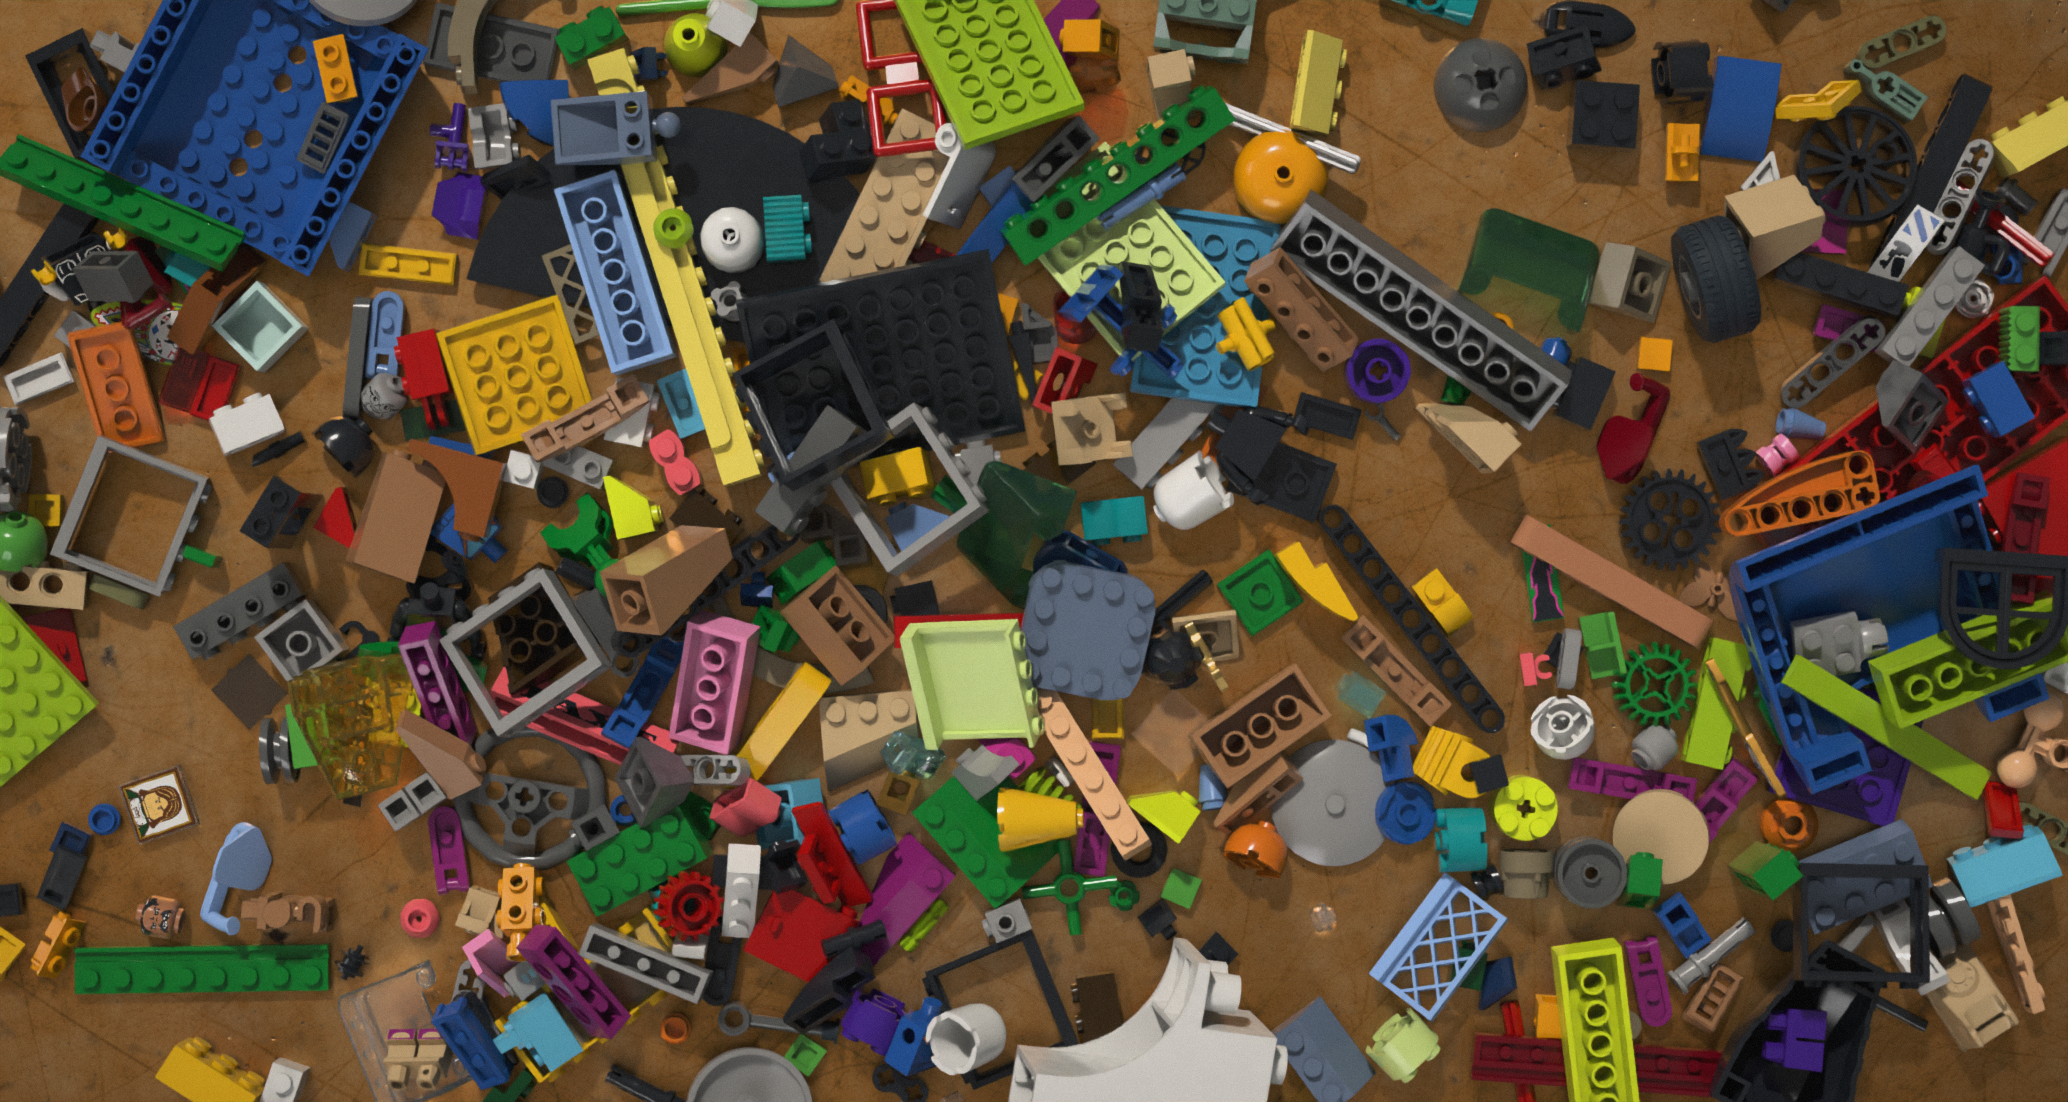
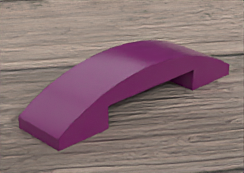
M1577 757L1573 758L1568 788L1632 799L1639 793L1648 790L1667 789L1683 794L1682 796L1693 802L1697 779Z

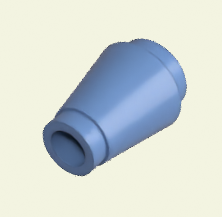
M1790 407L1789 409L1783 408L1779 412L1775 428L1777 433H1782L1787 438L1821 440L1826 431V423Z
M1207 764L1200 766L1198 803L1202 804L1203 811L1219 810L1228 797L1227 789Z

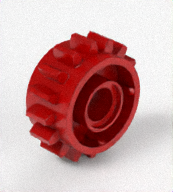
M679 871V878L667 877L669 883L666 886L660 885L661 893L659 897L654 898V901L658 903V909L653 911L654 915H658L661 918L658 926L662 928L668 927L666 932L668 936L674 937L677 935L678 940L685 942L688 936L693 941H699V934L709 936V929L712 926L718 927L717 919L724 912L720 909V903L724 901V898L719 897L717 894L720 887L715 884L709 885L712 878L705 875L701 877L700 873L692 871L690 876L687 872ZM692 898L694 902L693 909L690 913L686 914L684 905L688 899Z

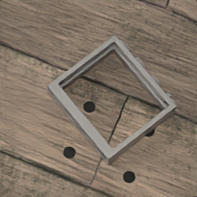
M914 402L888 420L894 436L915 422L967 501V505L903 551L897 553L845 472L881 445L845 463L846 468L843 474L831 483L887 573L897 577L990 511L984 502L987 500L984 495L985 492L978 484L973 485L968 477L971 474L969 467L961 458L956 459L951 451L954 448L952 441L944 432L940 434L934 425L938 422L935 415L930 412L927 406L923 408Z
M98 435L50 555L160 597L164 590L170 592L177 574L171 573L176 561L182 562L184 558L182 555L187 544L183 542L187 532L194 533L200 515L195 513L199 503L205 504L209 497L212 486L207 483L210 477L106 436ZM109 449L196 483L156 582L69 548Z
M536 568L528 572L524 576V582L516 587L510 586L498 594V600L490 605L484 604L472 612V618L464 623L458 622L446 630L447 635L439 640L498 737H511L612 667L557 576L551 570ZM543 586L587 657V660L503 717L459 643Z

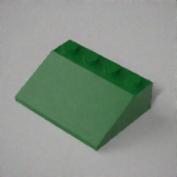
M952 776L912 811V814L996 909L1059 852L1058 841L1064 839L1060 838L1011 851L1000 852L998 835L1002 834V832H1000L997 820L999 788L1015 789L1017 785L1007 776L1000 784L976 801L962 784Z

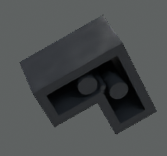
M860 99L831 103L819 118L823 134L811 135L799 151L807 181L865 173L877 156L873 152L872 137Z

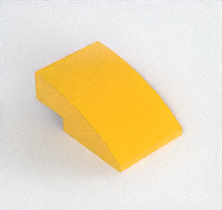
M1299 541L1293 542L1273 554L1292 582L1318 605L1349 621H1355L1359 618L1328 564L1320 563L1314 567Z

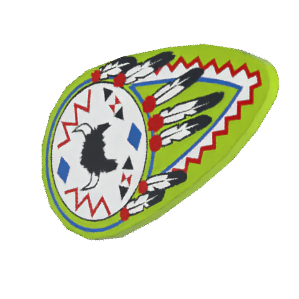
M141 300L142 308L154 300ZM120 301L106 303L94 308L91 312L92 322L96 326L120 322ZM171 302L173 305L172 309L168 308L157 317L134 330L142 357L163 365L174 366L180 346L167 338V335L182 304Z

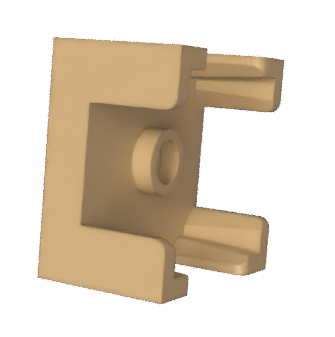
M1125 393L1051 402L1059 465L1084 464L1096 460L1133 456L1131 441H1116L1113 410L1126 409Z

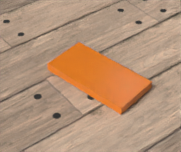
M120 321L69 332L67 334L96 436L103 435L134 448L164 442L166 439L135 330L126 329ZM109 449L108 454L113 453L115 451Z

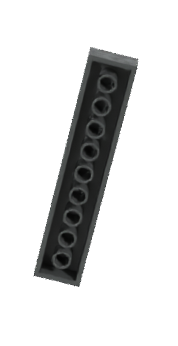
M1310 190L1279 232L1269 250L1272 252L1281 247L1305 276L1530 432L1569 384L1572 370L1313 190Z

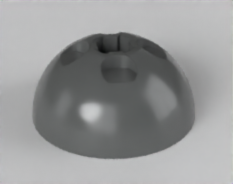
M1473 38L1457 44L1444 55L1436 69L1434 94L1439 108L1452 123L1469 131L1487 132L1503 127L1519 113L1527 96L1528 79L1521 59L1510 47L1494 39Z

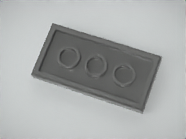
M436 2L426 45L429 50L423 60V65L456 72V66H461V64L452 65L448 58V35L455 6ZM488 14L478 43V77L498 82L550 80L558 47L554 37L560 34L559 29Z

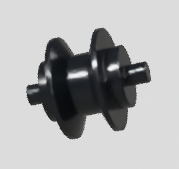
M358 944L357 948L341 949L345 955L343 961L336 960L334 962L339 967L338 970L343 973L341 979L346 981L348 977L364 976L360 968L362 964H370V961L366 958L367 954L362 951L363 945Z

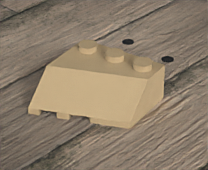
M1423 403L1415 407L1482 474L1495 472L1521 445L1516 439L1519 436L1518 432L1507 422L1502 424L1465 403Z
M912 690L824 696L819 699L823 759L828 791L920 753L918 718Z

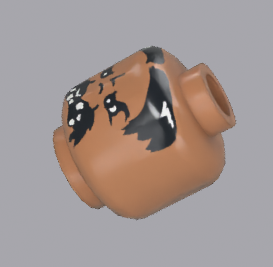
M152 895L146 900L145 904H139L135 921L140 923L143 934L162 939H171L176 933H181L186 911L181 908L180 902L176 899Z

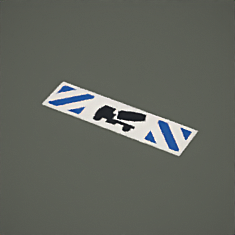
M1917 204L1867 273L1899 282L1945 220Z

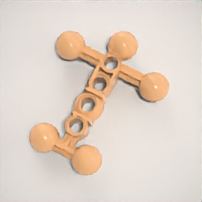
M2048 691L2050 699L2024 709V716L2028 723L2017 747L2006 751L1998 759V776L2008 787L2024 788L2036 778L2038 767L2033 757L2035 752L2041 755L2046 764L2059 767L2060 771L2068 773V740L2051 739L2044 736L2045 731L2057 727L2064 718V705L2061 699L2053 692ZM2062 745L2065 749V756L2058 762L2055 760L2053 753L2057 746Z

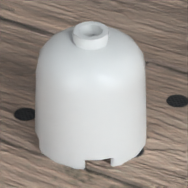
M736 207L721 208L713 212L703 223L700 233L701 247L708 262L718 270L729 274L744 273L753 268L761 258L765 248L764 232L758 221L745 210ZM724 233L728 236L727 240L724 239Z
M1198 451L1157 481L1154 487L1156 505L1153 508L1157 517L1162 522L1167 521L1177 529L1189 530L1234 504L1232 491L1226 494L1222 485L1226 478L1210 456L1203 459L1202 452Z
M984 1003L968 1004L934 1017L927 1027L925 1039L927 1043L930 1042L931 1050L934 1054L931 1057L932 1062L941 1071L949 1075L965 1074L997 1058L1005 1047L1007 1032L1002 1017L995 1009Z

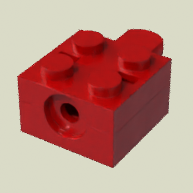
M434 328L396 337L398 345L394 346L397 363L399 365L403 364L406 375L401 377L404 393L406 396L410 395L411 400L422 403L427 426L430 431L437 429V419L432 400H434L441 426L448 427L450 421L444 397L455 395L435 334L440 331Z

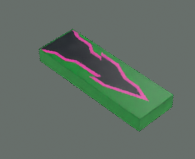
M1522 549L1521 555L1531 622L1564 618L1558 571L1551 564L1538 560Z

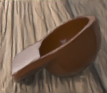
M79 67L61 87L66 117L73 130L78 132L94 131L109 100L104 90L93 82L86 69Z

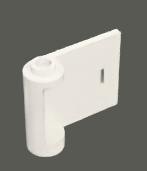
M946 123L938 129L935 136V144L938 150L949 156L950 159L923 216L961 229L976 198L979 187L982 185L995 158L996 146L991 141L964 150L952 123Z

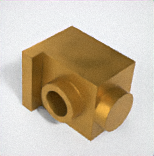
M899 765L897 770L890 768L876 805L906 816L920 782V779L915 777L917 771L913 770L911 772V768ZM902 782L905 784L906 791L903 794L895 792L894 785L896 783Z

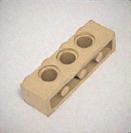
M44 560L35 568H32V564L23 566L22 571L19 572L25 573L30 579L29 587L26 590H19L13 584V577L18 572L0 570V595L9 604L80 610L86 608L89 570H82V567L79 565L62 562V568L49 567V561ZM50 575H56L62 580L63 586L60 592L53 593L46 588V579Z

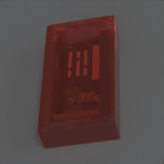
M177 345L157 402L190 413L210 353L198 350L192 355Z

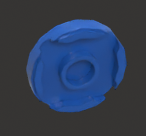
M1411 781L1395 782L1386 787L1378 797L1375 807V820L1380 832L1389 841L1402 845L1420 842L1425 839L1433 829L1436 820V808H1434L1432 801L1434 799L1431 793L1423 785Z

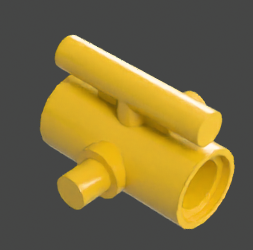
M1244 297L1236 300L1232 306L1217 315L1227 333L1224 340L1216 343V349L1221 355L1228 351H1237L1248 372L1259 368L1274 358L1273 354L1275 352L1266 336L1267 333L1275 330V323L1271 318L1262 322L1257 320Z

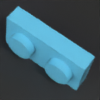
M683 369L656 380L680 439L704 431V423L687 370Z

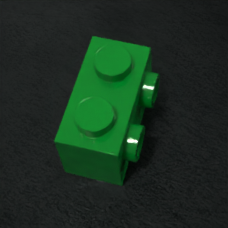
M599 6L586 14V20L579 24L575 22L568 23L558 30L560 34L554 38L573 70L588 63L587 59L600 56L629 40L610 6L605 9L603 6Z

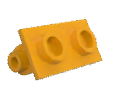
M344 34L313 41L327 104L340 101V103L350 102L353 100L352 98L358 97Z
M851 75L847 82L845 81L840 87V93L834 102L860 99L866 121L870 124L866 91L870 86ZM880 98L884 133L888 135L903 107L889 98Z
M59 911L58 915L53 916L44 934L52 939L51 944L41 940L30 960L32 962L30 968L36 971L37 976L58 978L60 972L66 966V960L74 945L80 939L81 931L86 924L85 921L70 919L71 915L64 911Z

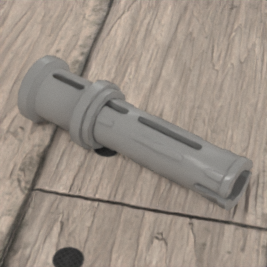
M1740 918L1739 921L1711 942L1705 949L1701 950L1698 954H1691L1688 960L1675 971L1670 970L1667 972L1669 979L1682 994L1686 995L1689 992V987L1702 977L1707 978L1710 975V969L1715 964L1725 958L1750 936L1756 933L1754 927L1746 918Z

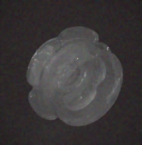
M1318 903L1317 907L1310 909L1311 921L1316 931L1320 933L1326 930L1330 933L1333 930V924L1337 922L1333 908L1330 905L1326 906L1324 903Z

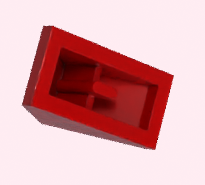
M347 487L335 488L313 528L350 548L357 524Z

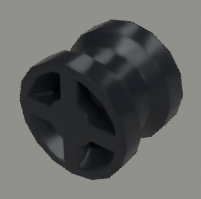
M1494 864L1487 866L1483 872L1475 871L1470 873L1476 893L1483 901H1488L1489 897L1494 894H1504V885Z

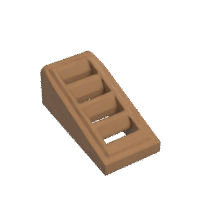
M1719 962L1710 969V975L1704 978L1681 1015L1683 1020L1706 1034L1714 1031L1743 980V977ZM1718 975L1731 983L1730 986L1727 988L1714 980L1715 976ZM1711 986L1722 993L1723 997L1719 998L1708 991L1709 987ZM1703 997L1716 1005L1715 1010L1701 1002ZM1697 1009L1708 1015L1709 1019L1703 1018L1695 1011Z

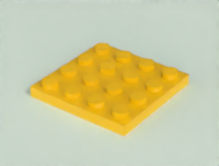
M558 295L435 333L474 455L522 441V433L547 420L553 422L592 401Z

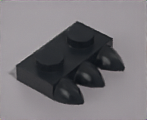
M1742 429L1725 430L1696 442L1720 501L1752 489L1762 480L1765 474L1764 471L1758 469L1744 470L1753 461L1756 452L1750 449H1735L1743 443L1748 434L1747 431Z

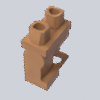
M270 892L259 896V898H250V901H242L241 920L256 921V929L281 928L296 921L314 923L313 933H327L333 930L335 898H323L316 894L310 896L288 895L281 898V892Z

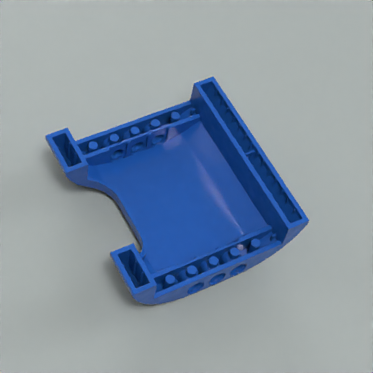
M1973 465L1732 563L1729 573L1732 601L1763 700L1787 755L1811 794L1818 793L1870 772L1872 769L1863 742L1850 732L1848 723L1781 683L1793 661L1791 621L1852 610L1855 611L1859 621L1879 618L1887 630L1888 642L1884 643L1883 646L1889 645L1888 653L1942 632L1943 628L1938 614L1939 563L1934 562L1935 549L1957 548L1993 551L1978 504L1979 499L1988 496L1979 465ZM1958 570L1956 607L1997 609L1999 573ZM1957 613L1961 624L1982 616ZM1877 657L1863 660L1860 666L1861 672L1835 677L1858 690L1864 685L1874 682L1868 661ZM2039 673L1979 697L1974 702L1989 722H1993L2050 698L2043 675Z

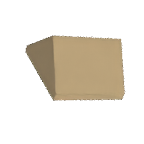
M1236 610L1171 618L1172 632L1187 633L1184 625L1191 621L1193 622L1199 635L1202 638H1207L1213 648L1210 651L1213 656V662L1240 658Z

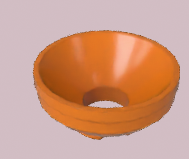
M1777 797L1765 806L1760 818V830L1767 844L1769 843L1772 846H1777L1779 849L1783 848L1785 851L1789 850L1791 853L1804 850L1814 841L1818 832V818L1810 804L1787 797L1782 799ZM1791 816L1798 817L1802 823L1800 832L1795 835H1789L1784 829L1785 820Z

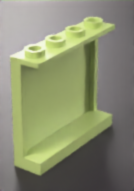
M1018 619L909 623L900 637V643L926 750H938L943 740L1027 738L1029 748L1035 746L1040 735L1044 733V719L1042 716H1039L1037 708L1038 691L1032 685V664L1026 657V636L1020 630Z

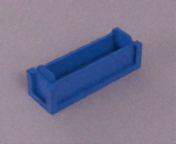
M465 996L448 1005H444V1003L439 1004L431 1022L479 1088L484 1090L508 1082L514 1065L500 1053L493 1039L467 1005L468 1000Z

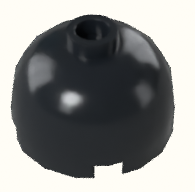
M335 416L323 422L312 432L317 441L320 439L325 444L323 448L347 472L351 471L354 478H357L369 466L375 454V446L369 436L373 431L361 418L355 422L347 416Z

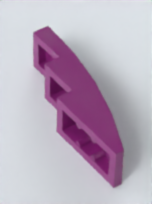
M1089 741V744L1116 785L1121 745ZM1082 794L1081 808L1084 809V828H1078L1073 870L1080 874L1105 877L1110 836Z
M1734 757L1730 759L1729 764L1724 766L1723 770L1719 772L1694 803L1703 812L1707 820L1710 832L1709 844L1717 836L1718 829L1736 810L1738 802L1758 780V775Z

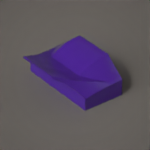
M458 172L453 178L437 183L432 216L444 226L447 235L480 240L489 189L481 183L483 176Z

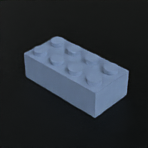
M1903 819L1799 861L1800 863L1925 865L1913 830ZM1929 875V888H1931L1933 883ZM1808 877V927L1816 935L1909 897L1910 880Z

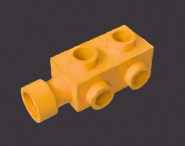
M526 863L514 864L513 868H503V879L498 881V895L502 898L501 910L497 911V926L506 937H510V943L507 944L506 959L515 962L527 961L516 947L536 924H545V912L543 907L539 908V898L546 894V881L544 877H540V873L535 867ZM523 881L520 886L515 887V882ZM519 909L521 911L520 916L514 918V911Z

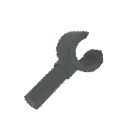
M1381 403L1374 404L1380 409V413L1377 416H1371L1365 409V416L1369 421L1377 422L1394 441L1400 438L1401 435L1384 416V409Z

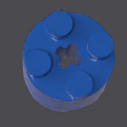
M869 789L858 793L828 811L834 824L842 832L840 837L848 852L851 851L858 865L897 845L896 837L886 817L876 805L877 802Z

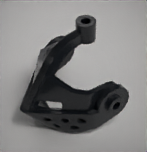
M430 534L425 550L434 551L442 556V564L448 571L434 578L417 575L415 584L406 583L408 593L410 594L411 587L422 586L430 582L443 588H448L447 586L451 584L461 583L462 588H456L461 599L465 601L475 589L467 566L464 564L463 557L456 551L449 550L442 544L437 543L436 537Z

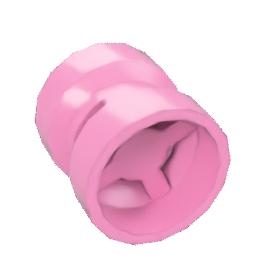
M1782 433L1774 437L1772 444L1768 447L1763 446L1758 449L1755 455L1762 467L1772 477L1782 472L1783 466L1787 463L1793 464L1800 458L1793 444Z

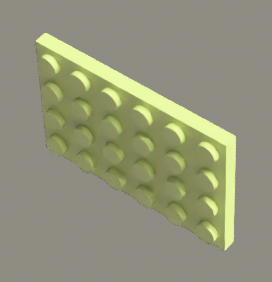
M1105 141L1054 182L1044 192V195L1049 197L1058 190L1056 186L1070 176L1073 179L1084 172L1082 168L1096 158L1102 160L1110 154L1108 150L1111 147ZM1114 165L1110 168L1108 175L1111 181H1116L1122 176L1123 170L1121 165ZM1094 183L1086 184L1082 190L1083 198L1090 199L1094 197L1096 185ZM1155 199L1109 228L1108 231H1105L1101 223L1109 219L1111 215L1103 221H1098L1097 217H1095L1037 258L1070 298L1100 264L1113 265L1116 268H1119L1121 261L1150 265L1162 299L1160 310L1166 305L1171 304L1175 308L1174 312L1178 315L1175 321L1168 328L1164 329L1163 336L1226 286V282ZM1063 201L1056 207L1058 217H1065L1070 212L1068 201ZM1035 220L1030 225V234L1033 236L1041 234L1044 230L1043 220ZM1118 280L1108 293L1122 306L1121 287ZM1092 309L1086 317L1120 356L1126 349L1123 336ZM1138 351L1131 360L1133 361L1142 353Z

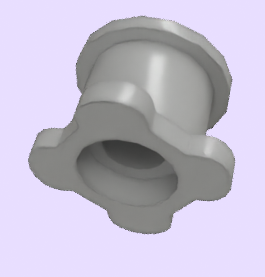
M731 281L724 288H715L711 292V298L718 306L717 314L731 322L740 321L736 300L748 298L744 293L740 292L742 287L736 281Z

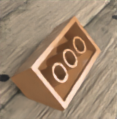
M1294 663L1187 735V737L1208 767L1223 785L1229 788L1332 715L1297 664Z

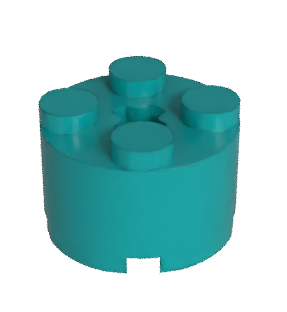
M1475 807L1436 809V826L1440 828V832H1434L1435 851H1441V854L1438 855L1439 872H1464L1486 869L1487 843L1484 842V832L1487 831L1483 809Z

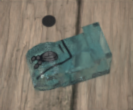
M898 731L893 733L880 752L891 772L901 775L903 771H907L925 779L932 778L946 758L945 753L940 748L938 750H926L922 738ZM899 744L901 752L894 751V747Z

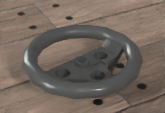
M526 726L509 738L498 737L494 729L490 728L484 731L471 745L473 750L479 753L483 759L495 747L512 739L541 737L561 745L577 760L586 779L587 788L485 772L482 785L453 798L454 810L459 816L466 840L488 861L507 868H513L514 864L526 863L535 867L537 871L549 870L578 855L584 847L582 845L577 848L570 836L564 842L554 847L536 852L538 831L555 817L575 820L601 804L606 806V780L596 755ZM497 781L503 785L504 795L501 799L496 800L489 796L487 789L491 782ZM526 789H529L530 795H534L533 800L527 801L523 798V792ZM554 792H562L567 797V805L564 809L557 810L552 807L550 798ZM473 803L492 806L505 824L503 846L498 844L482 829L473 810ZM518 818H524L529 821L531 829L528 835L520 836L515 832L514 823ZM590 822L586 825L585 830L588 834H595L598 826L596 823Z

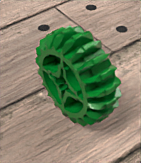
M1651 642L1650 652H1648L1645 644H1639L1638 650L1640 655H1637L1633 649H1629L1627 654L1631 661L1628 662L1624 659L1627 674L1619 675L1618 670L1614 669L1613 671L1615 676L1621 677L1620 682H1611V687L1621 688V692L1615 693L1613 699L1625 700L1618 709L1623 712L1631 708L1627 718L1632 721L1639 714L1638 724L1641 726L1646 725L1648 718H1650V724L1655 727L1659 725V718H1661L1665 726L1671 725L1670 714L1674 719L1681 720L1682 716L1678 709L1690 711L1691 707L1684 703L1686 698L1696 700V695L1688 693L1689 688L1698 687L1697 682L1688 681V677L1696 675V670L1685 671L1684 669L1691 663L1690 659L1685 658L1679 662L1678 659L1682 654V651L1676 649L1669 655L1671 645L1664 644L1659 652L1657 642ZM1659 658L1669 663L1671 667L1655 673L1650 667H1647L1644 661ZM1637 669V673L1641 678V684L1632 695L1630 681L1633 672ZM1677 675L1679 683L1678 692L1672 701V697L1668 692V686L1675 679L1674 676ZM1649 676L1652 679H1661V685H1658L1660 686V693L1648 689V685H1651L1648 683L1650 680ZM1654 696L1665 708L1658 711H1647L1637 703Z

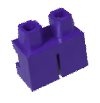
M1782 1007L1781 1010L1771 1011L1770 1015L1764 1020L1765 1029L1780 1030L1779 1042L1763 1041L1762 1058L1777 1062L1778 1065L1787 1068L1822 1072L1824 1043L1796 1038L1825 1040L1827 1011L1814 1008Z

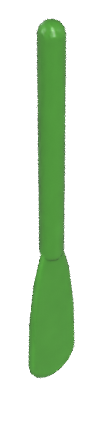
M655 0L622 3L617 5L615 11L619 16L707 9L710 0ZM839 0L751 1L760 7L808 8L831 6Z

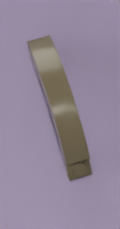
M458 0L455 6L448 35V58L452 65L461 64V66H456L457 85H462L466 95L479 94L477 69L479 38L485 20L498 0Z
M712 582L705 588L704 596L711 592ZM725 595L707 606L709 611L715 610L716 614L736 619ZM758 643L753 674L764 681L784 688L803 663L776 655L764 649ZM809 663L832 680L824 694L849 691L875 682L869 666L841 686L823 664Z

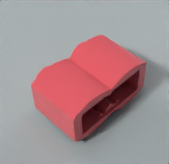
M667 429L649 440L652 456L665 468L666 479L670 487L677 494L685 496L693 489L703 486L702 473L698 466L688 458L686 445L676 432Z
M749 778L743 785L736 786L734 789L726 790L714 800L709 818L736 836L745 837L755 833L759 827L773 823L778 818L781 812L779 806L782 797L754 779Z

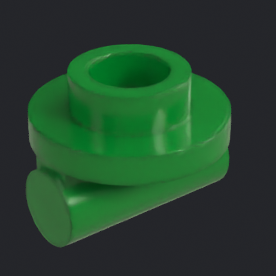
M1448 375L1441 401L1451 404H1462L1470 396L1471 390Z

